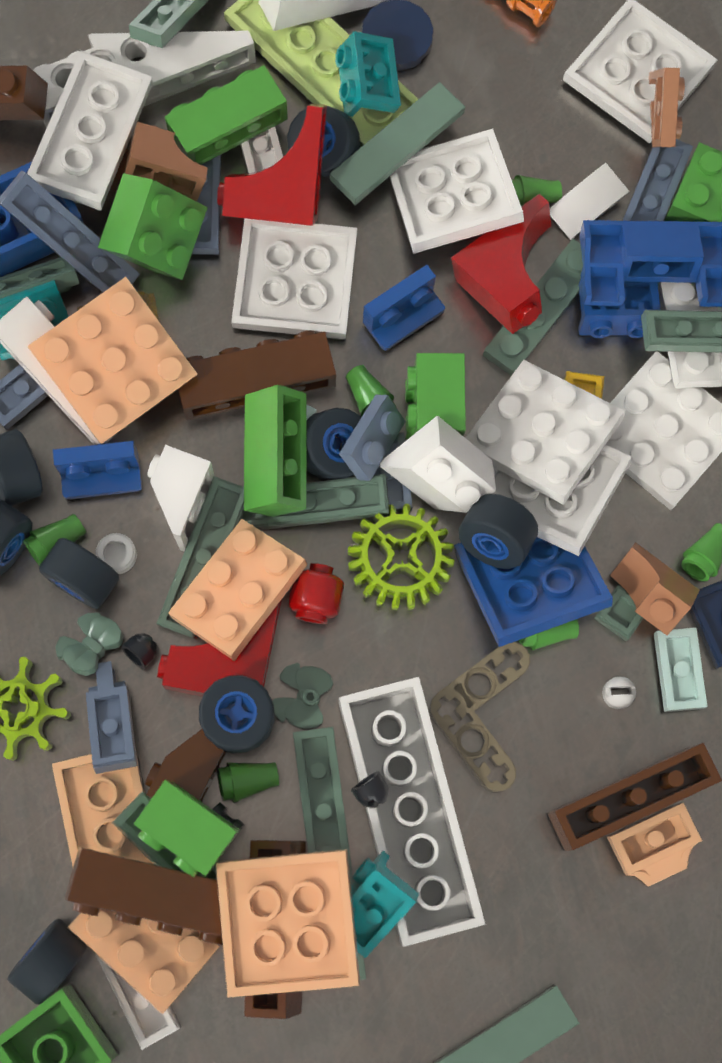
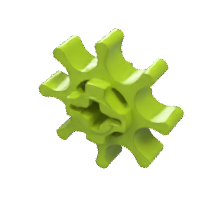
M27 657L19 659V672L14 679L9 681L0 679V716L4 721V726L0 722V733H3L7 739V747L3 756L12 761L18 757V743L27 736L36 738L41 749L45 751L51 750L52 743L43 735L42 728L44 723L51 717H60L68 720L71 716L69 710L65 708L53 709L47 702L49 692L62 684V678L57 674H51L44 683L33 684L29 679V672L33 663ZM32 691L37 696V701L32 697ZM19 702L25 704V712H18L17 716L10 712L11 706H16Z

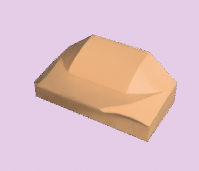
M679 803L655 813L607 837L625 875L637 877L648 887L687 869L692 848L702 841L684 803Z

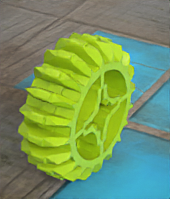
M393 504L389 505L390 515L384 518L383 514L378 512L373 517L375 524L367 519H362L360 526L365 533L354 531L352 540L359 545L348 547V555L359 558L348 563L349 571H362L355 576L354 584L358 586L368 582L369 584L364 589L363 595L368 598L375 591L380 593L376 602L378 606L384 604L386 597L393 598L392 610H398L400 599L406 600V606L409 610L414 609L415 596H418L424 605L428 604L430 597L427 589L433 594L439 595L442 592V587L436 580L449 582L451 575L442 568H451L455 562L453 558L444 556V554L453 551V543H440V541L447 537L448 530L442 528L434 531L433 529L436 527L439 519L433 516L428 522L423 521L425 509L419 508L416 516L409 515L411 509L409 504L403 505L402 514H396L395 506ZM392 529L413 531L410 536L404 539H397L389 533L387 535L384 534V532ZM373 541L380 546L379 550L386 558L385 563L377 574L373 571L368 559V550ZM424 541L428 543L433 555V567L430 573L422 568L423 563L420 562L416 555ZM411 547L407 558L408 563L404 564L402 560L401 564L395 563L391 567L395 555L394 551L398 550L400 554L401 550L407 551ZM399 574L406 575L412 580L416 578L419 581L410 586H395L386 583L387 580L390 581L391 578Z

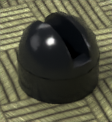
M145 633L135 634L121 646L125 655L142 669H145L153 661L158 648L153 638Z
M376 771L358 782L351 791L364 807L372 809L378 807V804L386 802L389 788L381 773Z

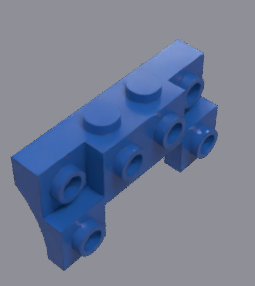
M583 220L579 237L583 261L580 276L584 305L623 306L625 299L624 282H681L696 284L699 307H722V222Z

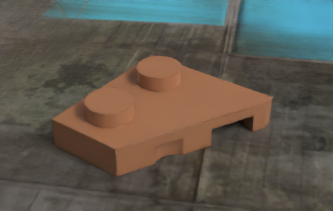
M662 68L649 72V84H656L655 101L650 103L652 147L668 148L675 147L676 140L681 138L682 118L677 116L678 101H682L684 97L685 80L684 77H680V68Z

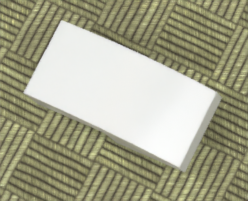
M604 163L550 208V216L568 238L572 240L580 233L583 220H596L630 191L607 163Z

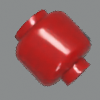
M310 563L309 570H303L293 583L288 606L296 612V619L316 624H327V619L338 615L344 582L338 576L333 575V567Z

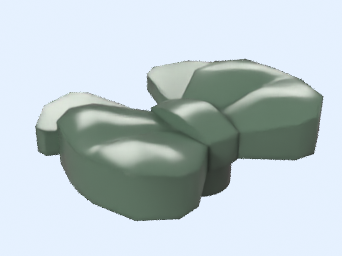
M87 613L78 618L77 623L87 636L83 639L82 643L66 636L59 637L56 643L58 659H64L68 667L77 674L84 676L94 674L98 669V660L105 655V650L118 648L123 643L124 636L117 623L101 616L100 613Z
M294 663L285 667L279 677L281 681L290 687L299 690L297 699L288 697L275 698L272 701L274 704V714L280 722H284L287 719L288 723L299 729H317L323 723V715L318 707L320 696L331 690L333 686L332 677L321 668L314 666L300 668L299 663Z

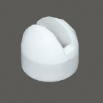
M613 677L603 687V699L613 709H624L630 706L636 698L635 685L626 677ZM611 688H629L630 694L611 695Z

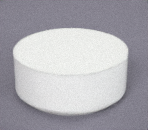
M112 533L99 541L96 547V556L111 566L118 574H123L134 566L137 559V550L129 537L120 533Z

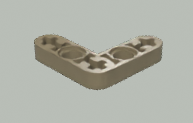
M516 642L495 649L439 691L433 697L429 706L430 716L479 783L486 790L493 793L502 792L512 786L516 778V768L474 711L520 678L528 669L530 655L523 645ZM506 651L509 655L517 653L521 658L517 662L519 670L516 671L513 667H508L499 675L505 680V682L500 684L495 672L487 667L486 664L491 662L495 669L505 660L503 652ZM483 674L489 678L491 688L487 694L478 696L470 691L468 681L472 675ZM442 698L447 702L452 700L457 702L458 706L454 712L460 721L465 715L471 720V722L462 725L454 735L449 730V727L456 724L451 716L447 714L441 717L438 714L441 708L439 700ZM473 729L482 735L484 743L480 751L469 752L463 748L461 737L465 731ZM490 747L496 753V755L489 757L490 761L496 767L504 765L507 770L503 774L504 784H501L498 780L492 783L488 781L487 776L491 771L485 762H482L479 768L473 762V760L485 755Z

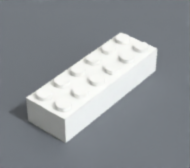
M419 677L339 697L338 703L358 781L360 782L370 774L379 771L389 788L388 798L385 803L378 804V807L372 809L365 807L377 855L382 851L390 855L386 867L420 893L417 902L395 925L400 945L405 947L486 925Z

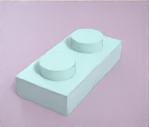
M697 628L673 629L668 636L661 631H656L654 633L664 712L707 708Z

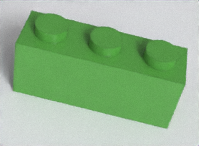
M265 65L255 70L250 69L242 72L236 80L222 87L216 86L209 89L203 97L189 104H180L172 109L170 114L165 116L167 131L175 133L174 140L178 148L188 158L200 165L288 120L287 100Z
M275 385L246 394L244 511L275 517L305 510L306 393Z

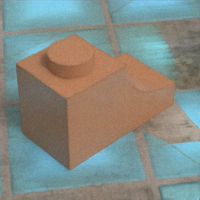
M137 122L129 145L124 173L153 179L197 202L206 181L208 167L194 162L178 148L174 140V132Z
M636 542L610 574V577L618 582L632 598L636 606L635 612L667 636L691 609L700 591Z

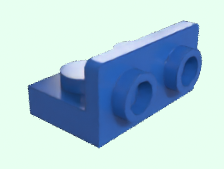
M425 265L364 305L363 324L384 351L389 350L444 313L445 306L433 291L436 275L428 265Z
M580 278L579 294L582 318L578 327L579 335H591L594 338H604L610 335H628L632 338L643 337L641 315L645 310H661L658 283L624 282L625 299L623 306L584 305Z
M133 441L53 450L54 466L61 475L62 495L67 500L139 492L142 490L139 453Z

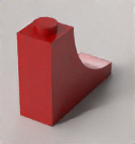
M307 105L304 124L297 140L287 154L269 168L253 173H231L225 177L224 182L219 183L217 204L223 206L222 216L313 226L317 222L327 105Z
M540 194L521 207L524 222L484 233L451 257L455 281L512 334L523 326L531 325L542 313L540 289L532 282L525 270L526 260L533 245L551 227L549 202Z
M282 599L235 661L208 643L196 646L170 645L169 654H162L158 667L157 677L163 679L162 686L166 690L203 697L204 692L215 681L226 676L243 675L257 680L265 687Z

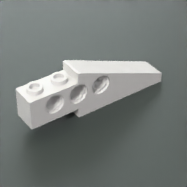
M249 31L178 32L164 48L130 38V33L89 34L91 49L82 51L153 76L152 87L144 106L256 63L254 41ZM80 51L73 52L67 58L52 64L37 66L33 70L48 83L45 117L43 120L46 128ZM137 57L143 58L140 61H131L132 59Z

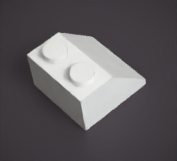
M438 415L380 462L382 469L436 510L467 513L480 497L496 491L492 459Z
M165 445L161 456L156 454L153 457L149 466L148 477L151 478L150 483L180 551L184 552L215 475L211 461Z

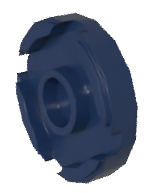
M389 0L381 2L372 8L363 20L362 33L393 39L397 71L414 68L421 63V60L429 54L432 48L434 29L431 19L420 6L410 1Z

